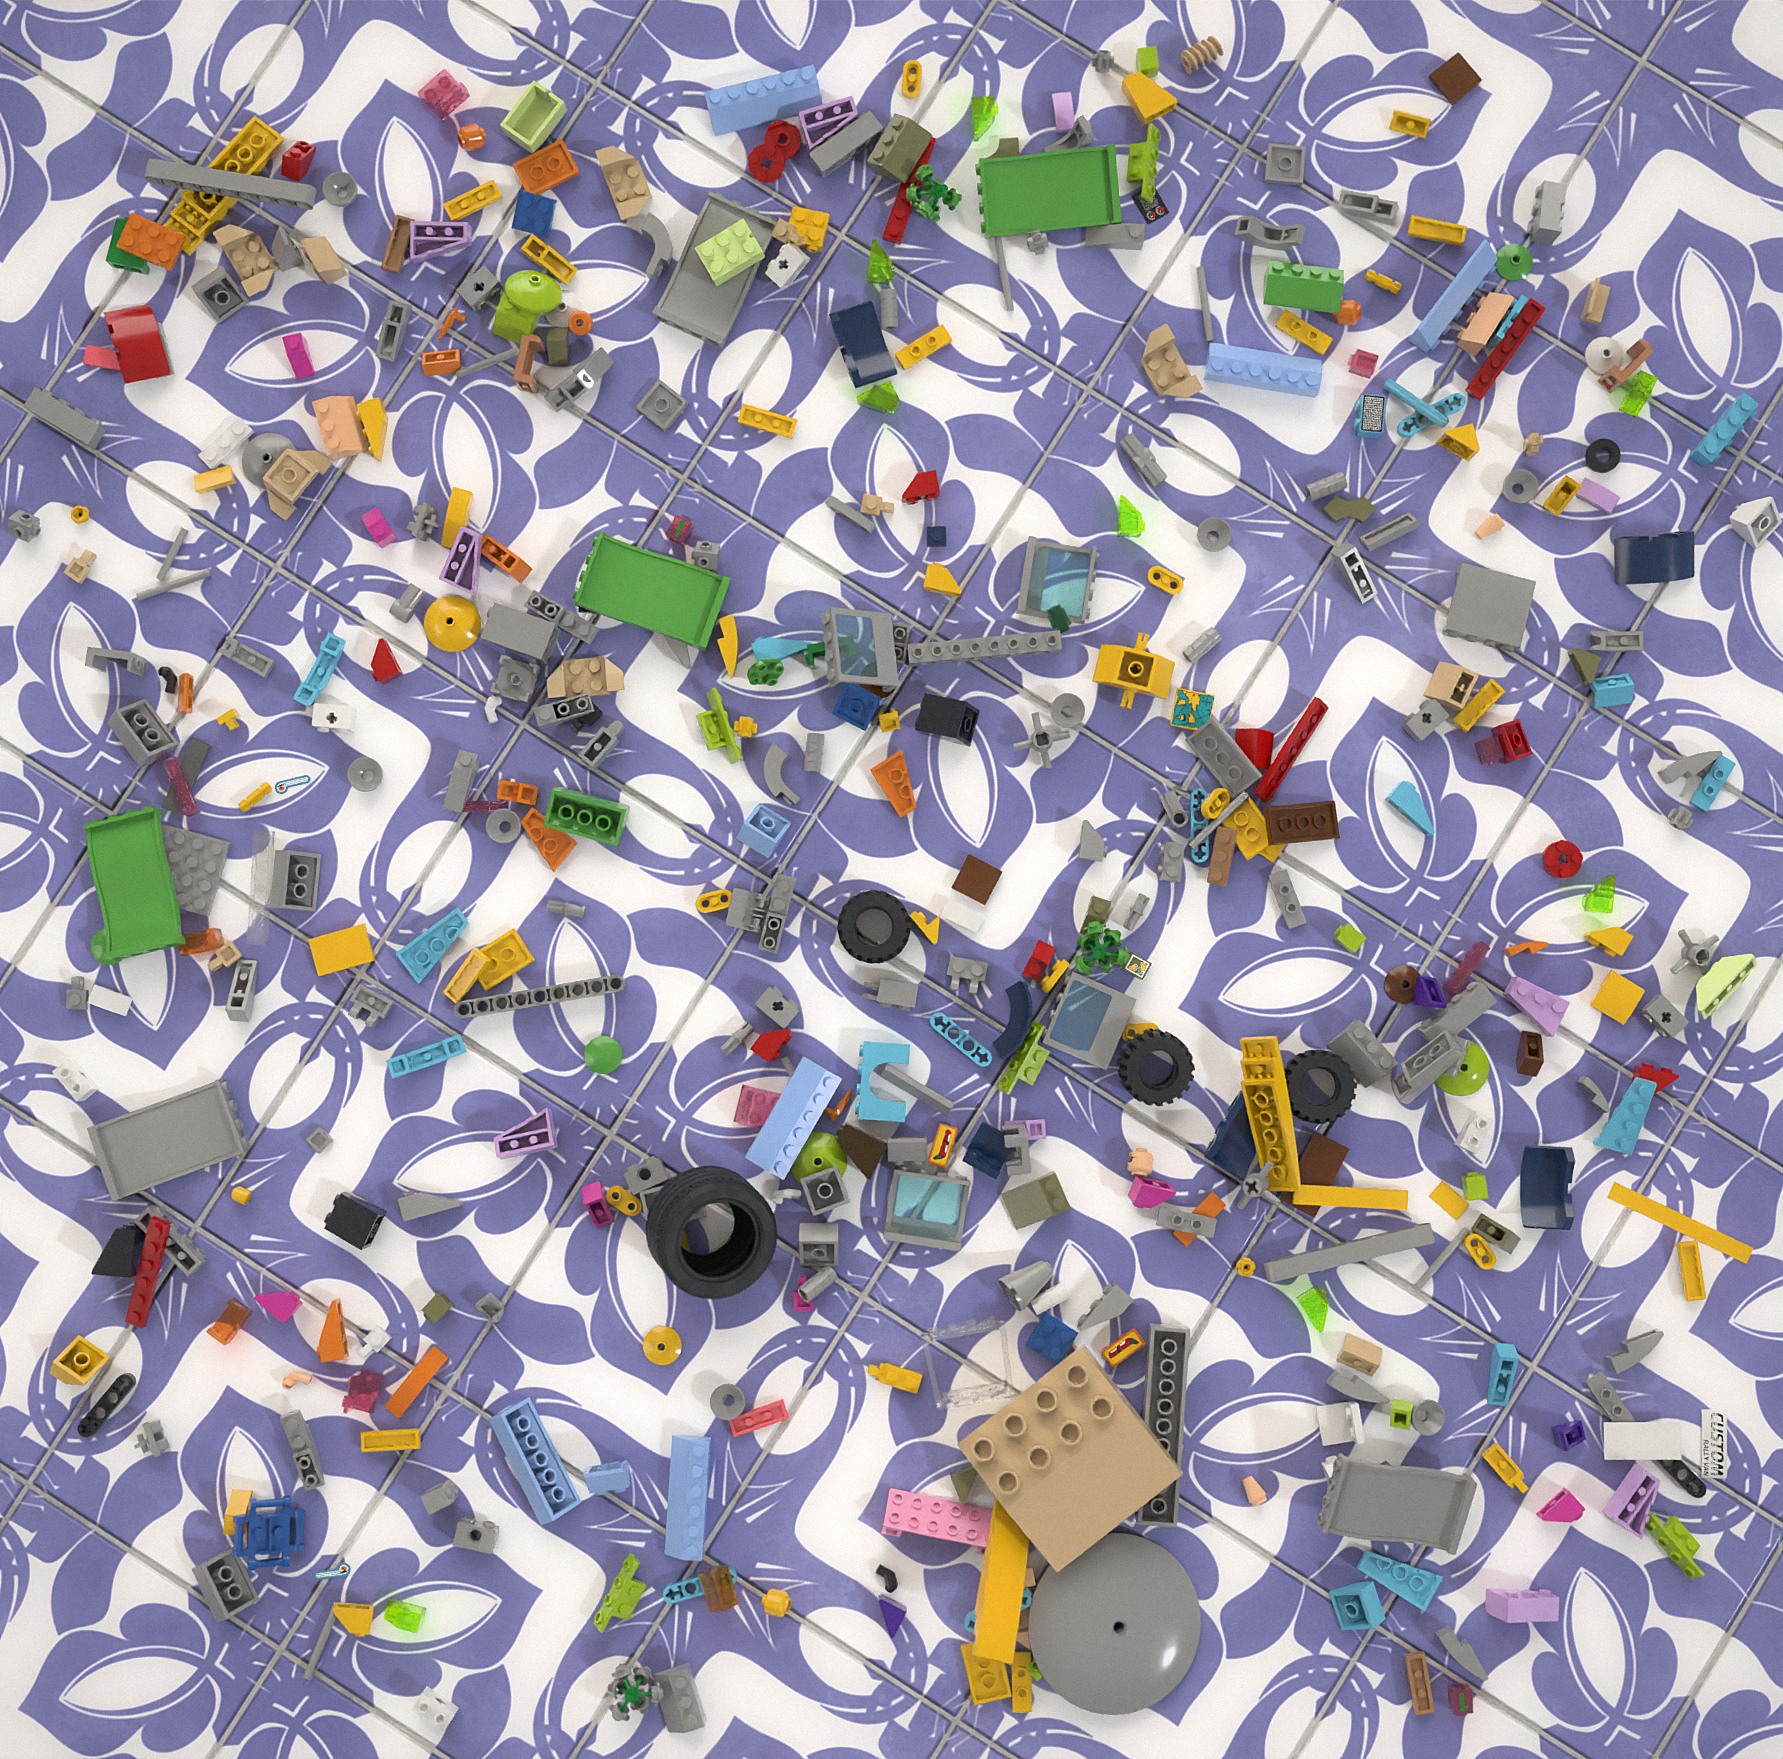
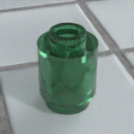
M1058 604L1046 610L1048 613L1047 618L1054 631L1060 630V633H1063L1070 629L1069 625L1072 623L1064 607L1062 608Z

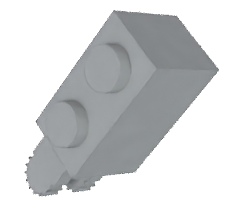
M614 720L607 729L602 726L578 756L596 770L620 742L618 737L625 730L624 724L619 720Z
M880 979V984L864 982L866 988H878L879 990L878 996L865 993L862 994V998L877 1000V1002H880L881 1007L891 1008L892 1005H899L900 1010L906 1011L915 1008L918 985Z

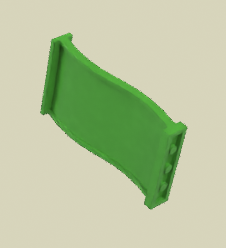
M1115 145L1059 150L1012 157L979 158L978 164H975L976 176H980V183H977V192L982 198V203H979V213L983 214L984 222H981V234H985V239L997 236L1025 235L1036 230L1042 233L1122 223Z
M600 531L599 536L594 537L592 543L594 550L592 554L589 553L585 564L588 566L586 571L582 570L580 574V587L574 590L572 599H575V606H580L608 618L668 636L705 652L731 578L720 576L678 559L635 547Z
M155 806L143 807L141 811H127L122 816L111 815L106 820H92L90 824L83 825V829L87 832L91 872L104 919L107 952H104V957L108 961H119L186 944L185 937L181 933L179 905L163 843L161 814H163V810L157 809Z

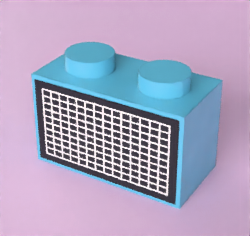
M1363 394L1356 401L1355 411H1358V418H1355L1354 421L1356 436L1379 438L1383 434L1386 396Z

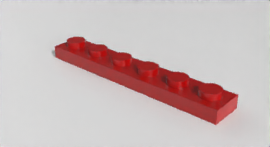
M931 138L905 184H900L882 236L883 240L898 245L901 244L913 206L907 200L906 192L913 183L915 186H921L922 182L915 177V174L920 166L929 163L936 138Z
M1532 298L1528 300L1505 333L1503 339L1497 344L1465 389L1467 393L1479 401L1482 400L1546 310L1545 307Z
M1313 698L1264 777L1257 785L1254 793L1262 801L1269 803L1328 711L1329 707L1320 698Z
M157 1216L151 1217L125 1319V1322L141 1329L147 1324L171 1227V1222Z

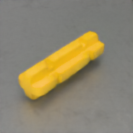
M1371 269L1368 270L1365 276V280L1373 281L1375 285L1386 290L1390 289V292L1394 294L1400 291V283L1392 282V279L1380 273L1377 275Z
M264 782L260 789L257 788L246 797V800L243 799L238 804L239 808L243 812H247L251 809L250 806L256 805L265 797V794L268 795L272 792L273 789L269 783Z

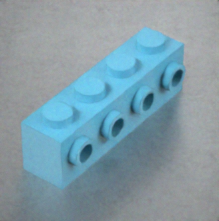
M1745 392L1732 402L1689 456L1702 467L1710 463L1714 464L1721 457L1720 451L1723 448L1727 449L1733 442L1731 438L1734 434L1738 435L1744 429L1743 423L1746 420L1749 421L1756 414L1755 409L1759 404Z

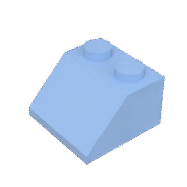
M759 803L743 823L736 839L769 858L792 822Z
M627 1460L589 1466L584 1473L589 1494L595 1493L596 1496L607 1494V1491L614 1490L615 1493L626 1491V1488L631 1484Z

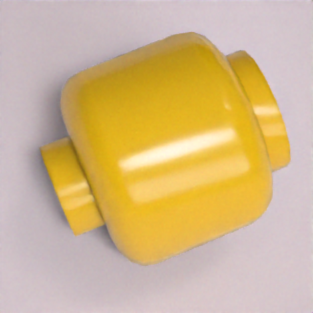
M770 1589L767 1594L763 1595L761 1600L765 1613L776 1617H783L785 1614H788L792 1599L789 1598L787 1592L777 1589Z

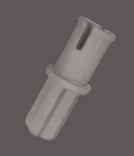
M1139 893L1133 907L1129 908L1130 912L1123 924L1125 929L1129 931L1134 929L1140 916H1143V911L1150 900L1149 897Z
M550 900L547 903V911L564 914L566 917L571 915L584 918L586 906L569 904L568 901L562 903Z
M746 1021L721 1046V1051L725 1055H729L740 1043L743 1044V1041L755 1029Z

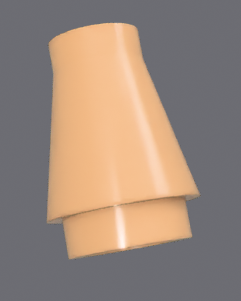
M1498 514L1490 515L1475 530V533L1482 540L1501 531L1505 524Z
M1252 1475L1242 1480L1249 1503H1252L1255 1507L1267 1500L1266 1492L1254 1480Z

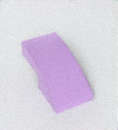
M1071 92L1052 94L1057 133L1070 132L1075 123Z
M1584 478L1581 483L1582 487L1576 493V497L1592 503L1593 507L1608 514L1612 513L1620 500L1617 494L1588 478Z
M1045 1119L1004 1121V1126L1025 1124L1028 1140L1046 1139Z

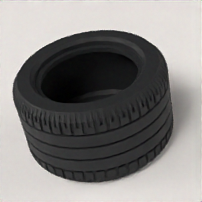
M700 1166L688 1169L674 1176L656 1194L647 1215L646 1240L653 1259L677 1288L698 1298L723 1299L743 1292L750 1285H753L764 1274V1271L767 1270L774 1256L777 1244V1225L774 1213L767 1200L744 1177L723 1167ZM728 1203L734 1215V1227L727 1242L716 1251L707 1254H695L685 1250L681 1246V1236L686 1223L692 1215L709 1204Z

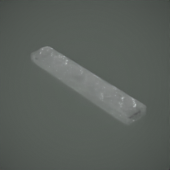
M254 830L246 945L268 946L275 831Z

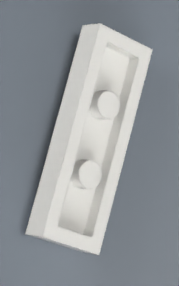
M239 417L198 456L210 469L214 470L246 441L254 431Z

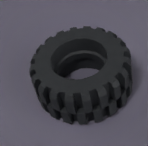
M882 890L863 891L851 897L842 907L837 925L838 936L844 949L855 959L869 964L884 963L900 954L908 942L911 930L909 914L903 903L894 895ZM869 909L884 911L892 922L890 937L879 945L864 943L856 932L857 919L863 912Z
M1155 1029L1152 1032L1144 1030V1034L1140 1035L1137 1033L1134 1035L1135 1039L1132 1041L1128 1040L1125 1043L1127 1047L1125 1050L1121 1049L1119 1053L1121 1059H1118L1117 1065L1119 1066L1118 1075L1121 1078V1083L1130 1095L1139 1102H1144L1149 1106H1152V1104L1163 1106L1164 1102L1169 1105L1174 1103V1098L1180 1099L1183 1097L1182 1091H1188L1190 1088L1188 1085L1189 1081L1193 1082L1194 1075L1192 1071L1195 1070V1065L1192 1063L1193 1057L1188 1051V1047L1179 1038L1170 1032H1163L1160 1029ZM1160 1050L1168 1053L1173 1061L1172 1071L1168 1078L1158 1084H1147L1139 1075V1065L1142 1059L1153 1051Z
M1307 1050L1295 1055L1294 1059H1290L1286 1063L1287 1067L1284 1068L1292 1115L1306 1122L1325 1124L1326 1122L1336 1121V1118H1341L1345 1115L1346 1110H1350L1352 1107L1351 1101L1356 1098L1354 1088H1357V1082H1354L1353 1079L1355 1077L1354 1071L1349 1069L1350 1065L1348 1062H1344L1341 1056L1326 1050ZM1315 1068L1328 1071L1335 1083L1333 1096L1328 1102L1321 1105H1314L1306 1101L1300 1089L1301 1080L1305 1073Z

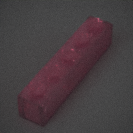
M173 756L164 760L163 768L168 772L169 776L167 777L173 784L172 789L178 796V803L182 805V813L188 817L200 813L178 758Z
M1482 941L1473 944V949L1466 953V958L1463 961L1459 962L1457 970H1454L1450 974V979L1443 983L1442 989L1451 996H1455L1491 949Z

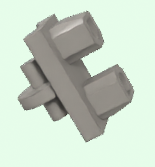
M427 503L415 505L413 515L418 518L416 523H408L406 530L412 533L411 535L426 542L428 534H431L432 529H439L440 527L439 524L435 523L437 509Z
M160 1420L142 1424L147 1439H144L142 1433L136 1435L139 1443L135 1444L134 1448L141 1447L144 1454L149 1451L147 1447L149 1443L154 1456H160L161 1452L170 1447L166 1437L158 1441L154 1439L153 1434L163 1430Z

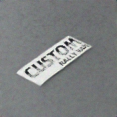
M1701 1409V1478H1727V1410Z

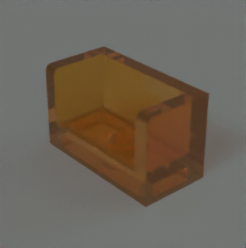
M211 928L182 935L185 937L186 944L179 945L178 947L181 956H191L219 949L224 945L222 931L220 928Z
M236 1298L228 1301L225 1311L214 1326L206 1331V1333L224 1346L231 1343L253 1313L251 1309Z
M728 1565L713 1566L699 1573L710 1612L726 1611L739 1604Z

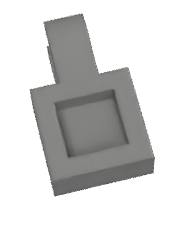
M84 976L71 977L72 990H67L66 1009H88L89 990H83Z

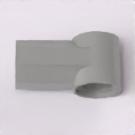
M410 583L400 599L395 600L391 605L389 613L403 623H408L414 615L415 607L425 592Z
M1169 791L1160 796L1159 799L1170 820V825L1174 829L1185 827L1188 815L1183 810L1175 791ZM1174 816H1182L1184 822L1182 824L1175 823Z

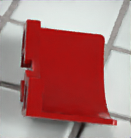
M150 304L103 312L114 348L119 349V352H116V356L125 384L170 375L167 357Z

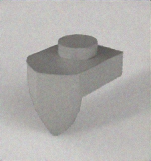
M491 1292L475 1305L490 1323H497L503 1317L505 1306Z

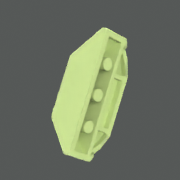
M1753 954L1722 957L1712 965L1710 971L1698 980L1696 984L1697 1005L1702 1019L1705 1020L1713 1014L1745 981L1751 971L1755 969L1758 964Z

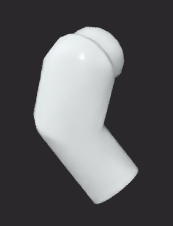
M499 695L490 696L485 705V713L489 724L498 721L495 709L502 703Z
M787 1188L775 1191L772 1195V1201L776 1204H782L783 1198L800 1200L801 1191Z

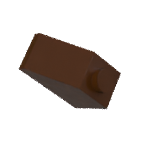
M1522 1030L1516 1058L1517 1073L1537 1077L1544 1063L1541 1034Z

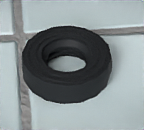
M1606 438L1592 442L1585 454L1588 467L1598 473H1607L1613 470L1621 458L1618 445ZM1599 449H1605L1609 452L1610 458L1608 462L1602 463L1597 460L1596 453Z

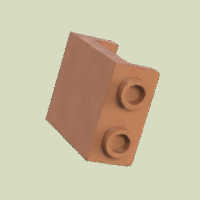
M533 334L528 336L522 335L513 381L520 391L538 394L539 386L530 373L535 353L546 354L547 349L540 337Z
M1640 338L1626 351L1633 361L1623 371H1620L1613 365L1597 381L1611 394L1654 352L1651 345Z

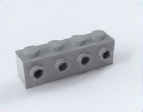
M870 110L867 113L863 112L856 118V121L844 125L839 133L830 135L821 146H815L809 154L810 162L821 177L825 178L881 138L883 127Z
M35 387L23 407L92 449H95L106 432L101 427L102 423L93 417L91 419L86 418V413L76 407L74 410L69 407L70 404L61 398L58 400L54 399V394L43 388L41 391Z
M1479 981L1472 982L1461 994L1455 995L1445 1009L1439 1008L1435 1015L1425 1019L1417 1029L1427 1043L1446 1029L1452 1036L1457 1035L1497 1003V1001L1485 984Z
M156 1205L147 1207L134 1222L145 1233H147L150 1218L153 1216L171 1222L164 1253L187 1276L196 1274L209 1261L205 1257L206 1253L192 1243L193 1240L189 1235L183 1234L179 1230L180 1227L174 1220H169L166 1217V1212L163 1208Z

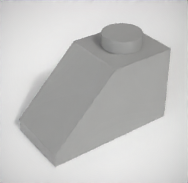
M1083 820L1078 859L1101 862L1107 856V846H1104L1105 841L1088 820Z

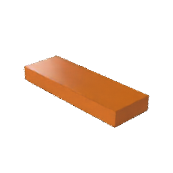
M1211 1191L1191 1213L1215 1218L1226 1204ZM1179 1230L1172 1232L1186 1247L1198 1236L1197 1234Z

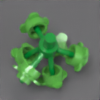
M924 164L917 169L915 177L923 182L925 190L921 191V188L913 183L907 189L906 197L911 206L917 208L916 213L919 217L939 221V214L941 213L940 206L937 204L939 198L942 197L943 204L953 211L962 200V195L958 194L955 188L948 190L946 184L940 185V178L935 177L931 179L934 175L933 167L930 164ZM922 195L931 197L927 203L921 201Z
M1099 921L1088 923L1089 927L1083 928L1084 931L1088 932L1082 938L1079 937L1076 943L1080 945L1083 954L1092 952V956H1082L1081 958L1076 956L1074 958L1076 969L1080 973L1091 975V969L1093 968L1092 960L1095 958L1097 960H1095L1094 966L1101 968L1104 973H1109L1111 971L1110 968L1114 964H1118V968L1121 969L1123 964L1128 963L1129 953H1127L1126 946H1124L1123 950L1117 949L1115 953H1110L1106 950L1107 946L1120 947L1122 945L1120 939L1122 934L1119 930L1106 928L1103 932V927H1106V924L1100 925ZM1105 933L1103 937L1104 945L1100 944L1098 935Z

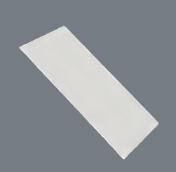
M1603 1422L1605 1460H1682L1680 1422Z

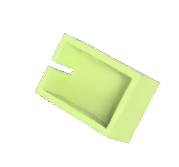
M533 80L500 126L506 136L533 154L537 152L565 115L567 108L563 100L551 92L548 93L546 88Z
M744 218L695 248L716 286L765 258L761 247Z

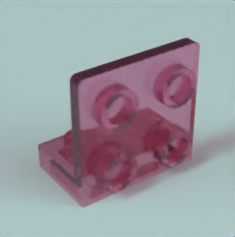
M446 69L439 72L417 92L419 97L442 121L470 97L466 86L462 82L458 83Z
M742 1084L733 1122L761 1129L782 1093Z
M361 1369L353 1374V1376H350L347 1382L349 1391L344 1396L341 1405L344 1407L343 1413L347 1414L351 1410L356 1409L373 1414L384 1374Z

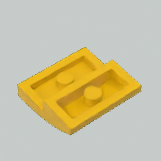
M1611 970L1600 984L1601 988L1590 1001V1005L1624 1025L1636 1008L1645 990Z

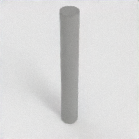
M181 527L156 576L157 579L164 580L188 533V530Z

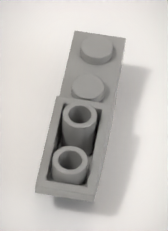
M600 347L572 370L573 373L547 393L544 398L556 412L560 411L568 403L575 402L591 388L614 361Z
M533 590L524 605L540 617L555 623L560 629L589 645L599 631V628L567 610L564 606L536 590Z
M777 874L758 949L777 954L796 882L795 877Z
M298 1409L281 1415L280 1420L293 1450L292 1457L305 1491L325 1485L316 1444L309 1424L305 1423L301 1410Z

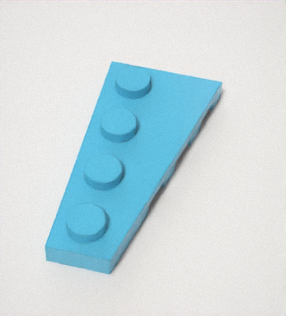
M456 908L395 954L419 984L470 922L461 910Z
M1636 1077L1622 1097V1102L1618 1107L1616 1106L1612 1112V1117L1608 1123L1604 1124L1602 1132L1592 1143L1595 1146L1632 1155L1657 1086L1656 1082Z
M1368 1551L1363 1553L1356 1566L1358 1570L1424 1612L1443 1578L1442 1576Z

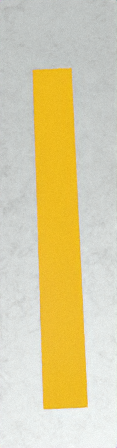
M1614 1182L1607 1197L1746 1264L1752 1253V1247Z

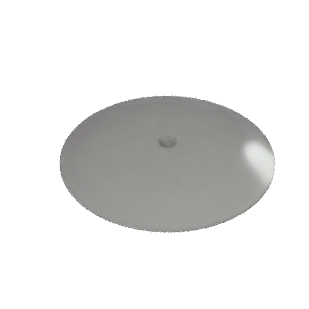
M1107 1533L1058 1573L1050 1565L1035 1589L1028 1619L1030 1647L1034 1660L1044 1679L1053 1690L1069 1703L1083 1710L1103 1715H1121L1137 1712L1167 1696L1188 1671L1198 1647L1201 1628L1197 1594L1190 1577L1182 1565L1160 1545L1143 1537L1125 1533ZM1120 1621V1622H1121L1120 1628L1117 1629V1630H1114V1629H1113L1114 1624H1115L1116 1622Z

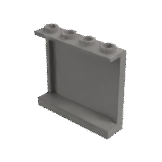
M1466 563L1458 565L1455 573L1458 575L1446 625L1441 632L1447 633V636L1452 638L1464 637L1468 642H1484L1483 645L1488 647L1499 646L1502 647V650L1508 652L1519 649L1536 581Z

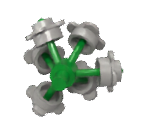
M626 1663L615 1667L616 1672L611 1675L612 1677L616 1676V1679L608 1685V1691L612 1692L616 1699H621L623 1696L626 1699L624 1703L617 1702L615 1705L611 1704L609 1706L615 1721H628L630 1719L628 1703H631L630 1708L633 1711L638 1710L641 1714H646L649 1703H654L655 1706H658V1702L663 1699V1688H659V1682H656L655 1686H650L648 1692L638 1690L639 1686H645L654 1681L649 1667L639 1668L635 1666L633 1668L635 1686H631L627 1678L632 1675L630 1668L633 1667V1664L627 1666Z

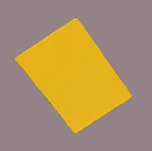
M1443 1180L1429 1195L1433 1201L1456 1221L1470 1206L1466 1200Z

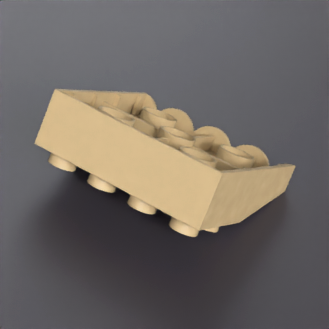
M1085 1344L957 1444L1005 1510L1057 1573L1183 1474L1173 1458Z

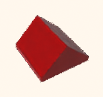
M1520 719L1491 729L1504 764L1533 754Z
M1259 728L1236 729L1235 743L1257 770L1267 771L1271 766L1274 733Z

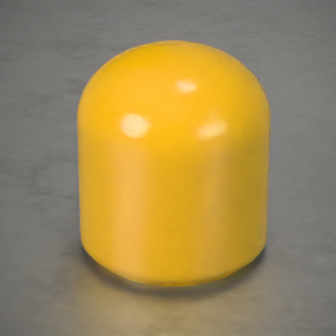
M238 1186L233 1189L231 1198L237 1203L246 1205L250 1200L252 1192Z

